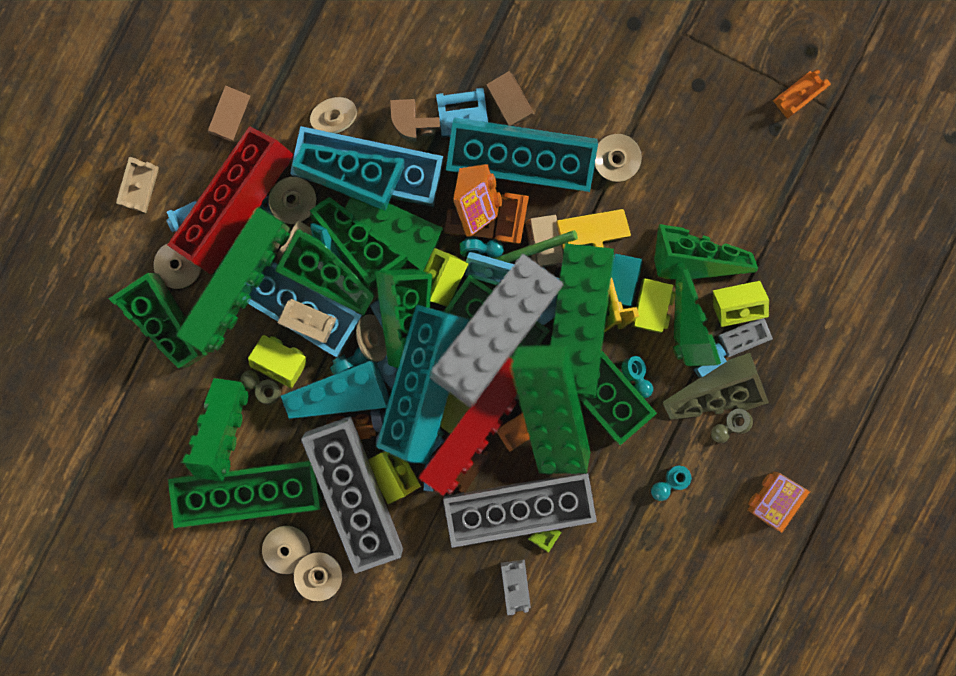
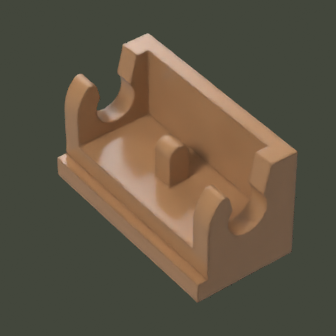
M510 71L486 84L509 126H517L535 116L524 93Z
M225 85L208 133L228 141H233L250 95Z

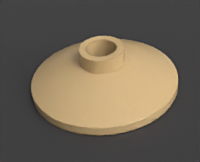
M330 98L314 108L310 116V123L313 129L339 133L347 129L355 121L357 109L355 104L347 98Z
M623 134L609 135L598 143L595 168L602 177L609 181H626L633 177L640 168L642 160L640 148L629 136ZM615 155L619 156L621 162L614 163L612 157Z
M295 176L286 177L278 181L271 189L268 199L269 208L272 214L284 223L295 224L297 220L302 222L310 216V210L315 207L316 194L311 184L303 178ZM294 195V199L291 202H287V196Z
M167 244L159 249L154 259L155 273H159L165 285L170 288L181 289L192 285L201 272L199 266L167 246ZM174 260L179 261V266L176 269L172 267Z
M372 314L362 316L358 321L356 330L360 350L368 360L374 362L382 361L387 355L383 328L376 316Z
M293 526L275 528L266 536L262 546V555L265 563L273 571L280 574L294 573L298 562L310 554L308 538L301 530ZM282 547H287L289 549L288 555H283L281 553Z
M322 552L311 553L298 562L294 571V583L298 592L303 597L312 601H324L331 598L339 590L342 583V570L339 563L332 556ZM321 571L323 579H317L315 572Z

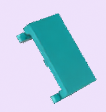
M615 254L612 279L617 298L622 303V306L633 308L643 261L639 258Z

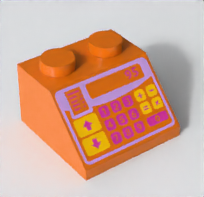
M488 164L459 168L453 200L467 237L472 236L497 218L498 209L502 206L501 194L496 192L495 175L490 173Z
M774 471L773 474L769 473L763 480L762 485L764 487L759 494L755 493L748 503L750 507L747 511L770 527L783 532L810 491L781 473Z

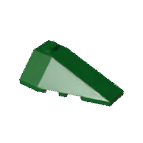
M662 224L658 226L654 257L658 277L676 279V264L680 262L688 268L691 279L753 273L758 270L752 252L727 243L720 246L711 242L710 237L704 235L702 238L689 234V230L682 227Z
M299 229L295 231L275 270L364 315L375 295L319 239Z
M681 262L677 263L674 312V340L676 345L673 346L675 356L678 360L681 359L686 366L719 365L721 361L712 334L709 335L706 326L703 325V322L707 319L698 303L695 304V301L698 300V295L689 270Z

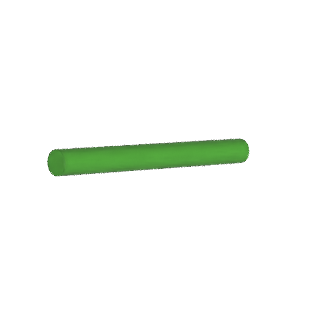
M573 230L493 259L511 263L518 260L522 254L528 257L577 240L578 235Z

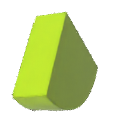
M555 529L532 533L528 540L549 553L562 532Z

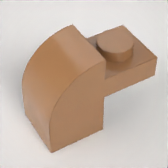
M415 99L390 100L391 119L395 130L402 138L417 142L418 132H421L423 136L435 135V132H440L439 117L416 118Z

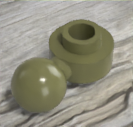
M252 370L245 371L241 375L240 382L243 383L246 389H255V395L261 403L272 405L280 399L281 389L274 381H260L259 375ZM272 389V396L266 397V391Z
M743 409L732 410L727 416L726 425L718 424L712 428V439L717 443H724L730 438L731 432L737 434L747 433L753 425L752 416ZM743 418L744 424L739 426L738 421Z

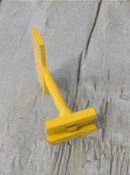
M624 209L556 221L559 235L573 230L577 232L578 239L568 242V244H592L595 247H604L603 242L631 236ZM611 279L608 305L609 316L606 317L605 332L615 324L618 325V329H623L639 317L637 307L623 309L622 303L618 301L613 279Z

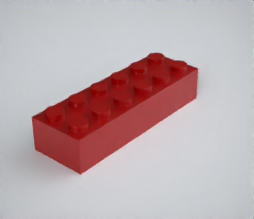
M249 126L167 246L212 275L215 269L219 267L226 253L234 245L235 240L246 226L256 208L261 206L266 195L273 188L284 169L287 168L294 154L276 139Z
M510 357L473 406L469 408L419 477V479L442 496L446 492L451 495L459 484L456 481L460 473L464 475L474 463L470 460L475 452L480 455L488 444V441L485 440L489 433L493 435L503 423L500 417L503 413L509 415L518 402L514 399L518 393L511 370L513 359Z

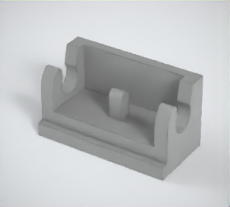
M525 560L502 562L501 568L507 615H514L517 611L526 613L531 606Z

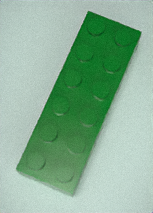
M257 207L176 336L202 352L213 353L214 350L218 351L225 341L223 335L227 329L231 330L238 320L236 315L240 308L244 309L251 299L250 292L263 281L264 275L262 273L267 266L271 267L275 262L277 249L280 245L284 246L290 237L288 232L291 228Z
M565 243L560 281L564 284L558 292L551 346H567L578 396L596 399L615 254L612 248Z
M567 346L516 347L511 370L539 474H587L590 447Z
M310 460L230 470L228 474H225L223 482L197 478L194 475L168 479L174 528L320 510L323 507L321 487Z

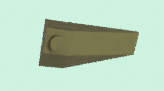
M750 353L727 360L718 368L663 401L671 420L697 417L702 412L715 411V414H722L725 409L734 408L746 411L769 403Z

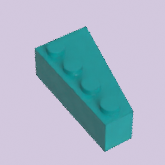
M302 143L292 166L294 173L386 211L404 169V159L386 158L376 154L366 155L350 150L348 152L335 150V148Z
M369 361L281 395L289 419L387 408L390 400L378 364L374 361Z

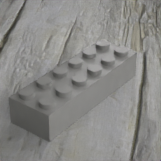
M522 254L432 370L430 378L471 408L558 294L564 283Z
M349 416L307 431L301 440L354 573L356 574L401 558L402 544L352 417Z
M588 473L568 474L444 496L443 499L452 547L597 522Z

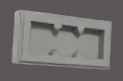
M764 318L754 320L718 335L727 357L773 339Z

